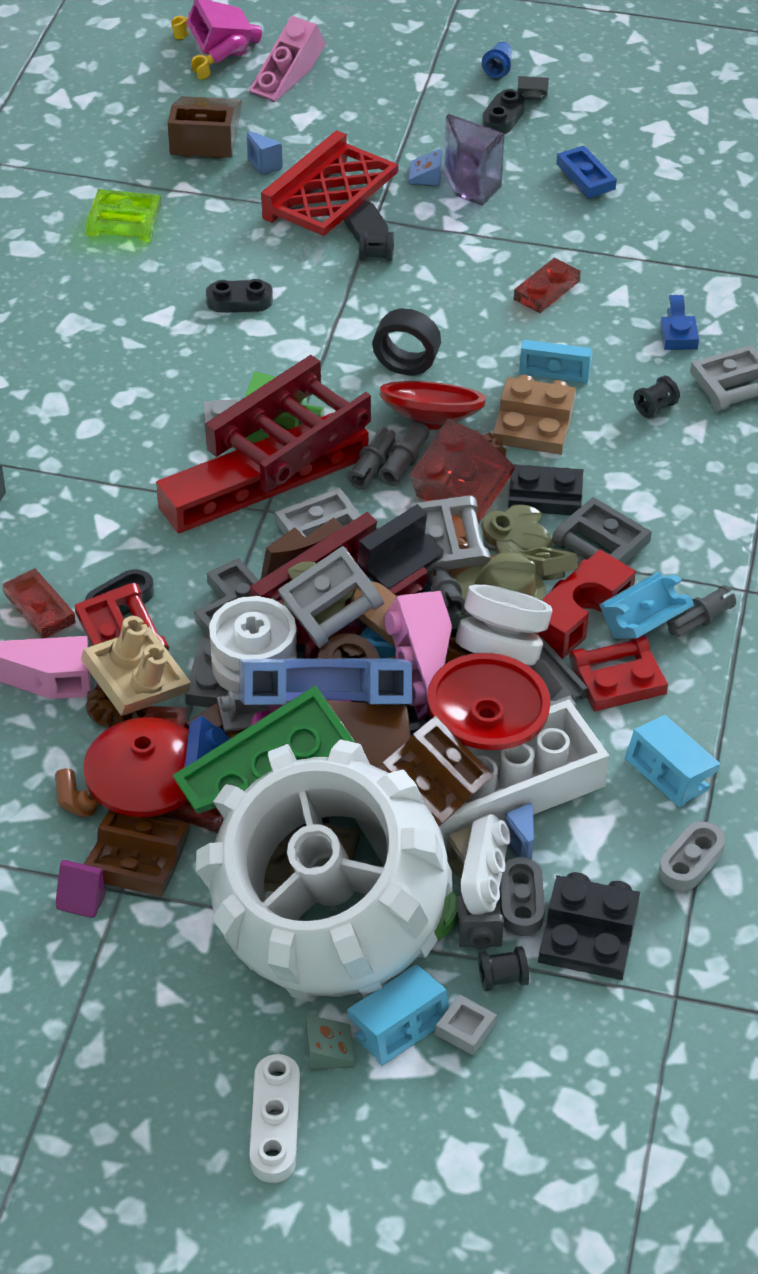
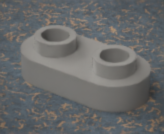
M700 821L690 824L661 857L659 877L663 884L677 891H686L694 888L721 858L725 845L723 831L717 825L710 822Z

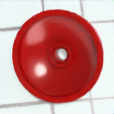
M426 381L386 383L380 387L379 394L384 403L399 415L421 422L429 430L440 429V424L460 422L478 413L485 406L486 400L485 395L473 389Z
M494 653L468 654L449 661L435 673L429 684L427 694V706L431 718L436 716L464 745L482 750L510 749L530 741L544 728L549 717L551 704L550 694L545 682L531 667L517 659Z
M154 717L134 718L106 729L91 743L84 758V779L89 792L97 802L107 809L133 817L157 816L181 807L188 800L175 782L173 775L185 767L189 729L174 721Z

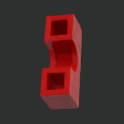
M598 550L588 560H582L578 565V569L565 580H559L554 585L552 591L544 597L542 601L550 605L553 611L548 629L535 634L541 639L543 638L561 659H564L570 651L574 650L587 637L589 612L585 609H595L602 612L599 604L633 586L636 571L604 551Z

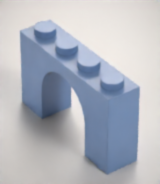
M400 658L239 659V700L244 705H285L286 701L293 700L316 685L326 700L365 701L369 704H412V662Z

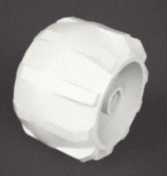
M339 740L331 749L329 757H313L297 760L290 746L286 744L268 751L272 770L258 778L245 791L236 786L226 784L213 802L223 816L224 821L216 836L215 843H209L196 850V872L209 888L214 911L212 920L220 929L234 953L250 970H254L258 975L286 988L292 997L313 1002L319 996L341 997L361 993L363 998H365L374 991L383 989L384 983L402 973L417 957L426 958L438 941L434 932L442 915L445 897L452 892V871L447 862V853L442 833L430 809L425 805L417 785L404 770L388 773L370 765L361 744ZM330 816L351 817L368 823L381 832L387 840L388 850L384 868L350 860L336 834L330 828L323 826L322 818ZM306 823L307 826L300 828L294 833L288 843L287 855L295 872L265 900L264 879L267 865L273 852L288 834ZM354 891L367 894L357 904L338 915L321 920L297 921L316 902L324 906H336L347 901Z

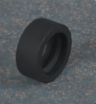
M399 308L389 311L381 319L375 332L372 346L375 356L387 369L398 374L415 376L426 372L433 365L442 341L438 327L428 316L413 309ZM396 331L413 335L421 341L425 351L415 353L400 349L392 342L388 333Z

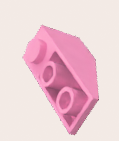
M291 15L250 87V93L276 102L313 68L326 45L317 24Z
M441 591L397 596L385 613V628L387 633L392 635L396 648V658L412 662V704L410 705L415 708L418 721L424 720L429 714L427 706L429 684L435 673L445 664L452 629Z
M68 636L0 641V682L49 699L87 697V692L91 691V673L81 661L83 649L89 647L88 637Z

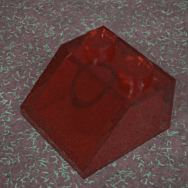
M448 418L410 473L416 496L425 501L462 496L476 498L479 509L476 517L479 524L514 472L515 465L479 432Z

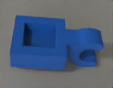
M669 295L670 308L667 309L668 317H661L660 323L664 350L698 349L699 335L695 316H685L683 295Z

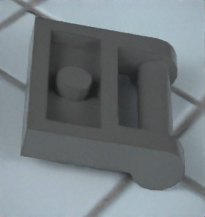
M592 497L556 528L551 541L558 547H567L588 560L599 549L575 535L577 532H580L612 552L610 556L626 564L650 543L652 531Z

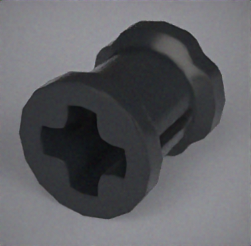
M360 231L359 260H365L366 257H376L393 261L394 232H388L387 235H377Z
M664 375L659 377L654 385L636 390L633 400L636 409L642 416L652 418L664 406L677 404L680 398V391L677 384L669 376Z
M522 946L515 947L513 952L488 955L486 951L479 952L478 966L484 991L492 990L494 985L519 982L521 986L529 984L528 962Z

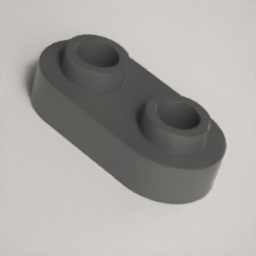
M515 857L506 861L505 871L502 872L500 882V904L504 927L509 932L519 936H528L539 931L543 925L545 914L542 870L535 861L525 857Z

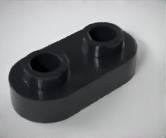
M506 89L498 93L483 113V130L492 135L509 133L524 113V96L513 89Z
M260 279L218 280L210 284L206 289V304L208 308L219 313L259 312L268 309L273 303V289L271 285Z

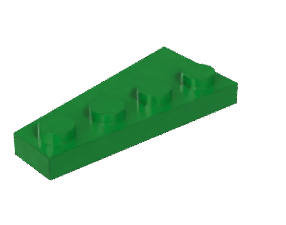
M315 685L175 773L173 777L195 812L199 814L216 808L213 801L226 784L236 786L245 791L258 778L271 771L272 767L268 751L288 744L295 758L302 760L313 757H329L331 749L339 740L356 742Z

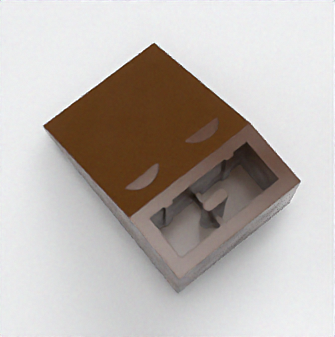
M181 96L171 105L168 119L170 155L232 158L242 99Z

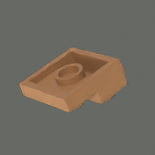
M519 375L517 378L507 377L500 399V411L493 431V438L502 439V443L505 446L562 455L574 412L576 388L569 387L566 382L561 380L544 383L535 381L528 375Z

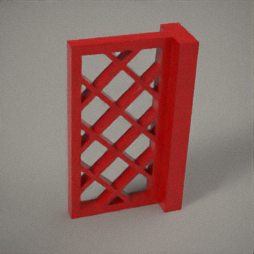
M336 130L261 192L262 219L273 223L280 217L325 236L398 173V164L347 144V134ZM348 156L356 160H359L355 162H346ZM380 169L383 172L368 173V170ZM362 171L363 174L346 176L345 172ZM340 173L341 177L327 178L330 174ZM366 184L364 188L350 189L349 187L350 185ZM344 186L345 189L339 191H327V188ZM322 189L321 193L308 194L311 190ZM348 200L345 204L331 205L330 202ZM325 202L326 206L308 207V204ZM295 205H303V209L291 210L290 208ZM329 216L323 223L312 219V217Z

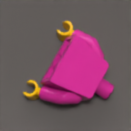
M194 0L191 11L188 13L189 17L176 16L171 21L175 39L186 38L189 35V27L202 52L209 54L208 56L196 55L192 59L193 73L196 72L197 78L200 80L210 76V64L214 62L218 64L229 55L242 56L245 54L249 42L257 44L262 37L261 26L250 24L240 8L212 0Z

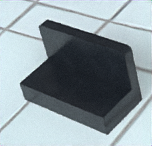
M416 504L359 541L358 566L372 580L389 590L420 568L424 567L426 569L443 558L444 550L425 533L427 512Z

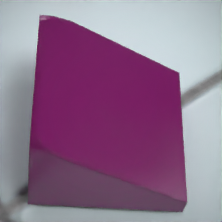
M62 860L59 868L56 908L61 911L94 918L105 897L102 869L69 860Z

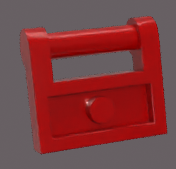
M136 583L127 584L74 605L75 613L91 646L120 636L124 618L118 606L124 605L128 606L132 616L141 618L144 621L143 625L146 624L147 628L150 627L167 651L170 648L165 637L159 636L141 600L143 593Z
M645 634L639 638H632L631 641L585 651L583 648L570 651L571 667L574 673L588 687L587 699L594 712L667 694L668 683L650 651L649 641ZM635 656L636 658L635 661L593 671L590 668L593 665Z

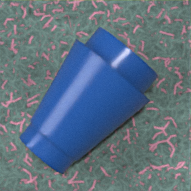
M507 42L497 43L484 54L482 68L489 77L501 78L510 71L512 48Z

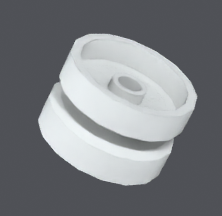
M476 584L469 586L464 607L472 616L460 620L455 637L456 643L473 653L501 654L517 659L526 665L536 664V661L540 658L543 641L535 633L548 629L553 611L552 607L535 597L502 587Z
M260 596L241 597L225 603L214 613L209 624L212 673L219 685L226 690L239 693V659H297L295 618L287 607L274 599Z

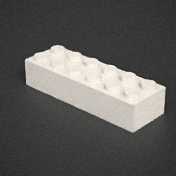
M570 700L550 706L549 717L544 728L533 739L520 746L504 750H482L466 746L494 776L439 827L445 849H447L448 835L473 825L474 820L493 814L499 821L503 820L505 822L506 813L527 803H532L534 815L606 786L609 754ZM355 819L385 866L388 855L385 836L368 823Z

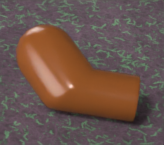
M64 768L55 773L58 805L80 818L93 815L97 811L99 802L96 801L91 793L87 795L86 789L81 792L77 790L75 772L72 769Z

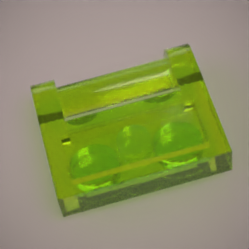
M98 189L86 220V235L97 237L98 234L137 237L141 241L151 242L154 227L162 206L161 195ZM113 221L130 222V223H137V224L118 223V222H113Z

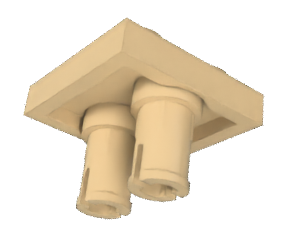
M129 616L123 620L118 638L85 648L81 656V661L121 716L188 693L191 681L150 627L147 628L146 624L143 625L144 621L137 616Z

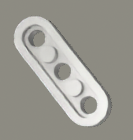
M493 814L474 820L464 863L461 893L464 903L472 915H482L494 911L496 903L500 898L499 887L502 872L505 871L504 860L507 845L510 843V832L506 823L503 820L499 821Z
M273 1054L263 1058L257 1064L254 1075L250 1167L258 1179L267 1183H278L286 1180L291 1176L296 1167L300 1071L297 1063L292 1058L282 1054ZM283 1072L284 1074L281 1076H273L270 1073ZM271 1110H280L282 1112L277 1116L268 1114ZM269 1150H277L280 1152L277 1156H268L265 1154Z

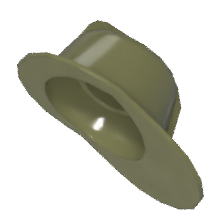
M515 552L499 553L493 556L486 565L470 567L461 572L455 579L462 589V597L465 600L469 586L475 584L502 587L535 597L541 601L544 599L546 590L543 580L536 573L535 562Z

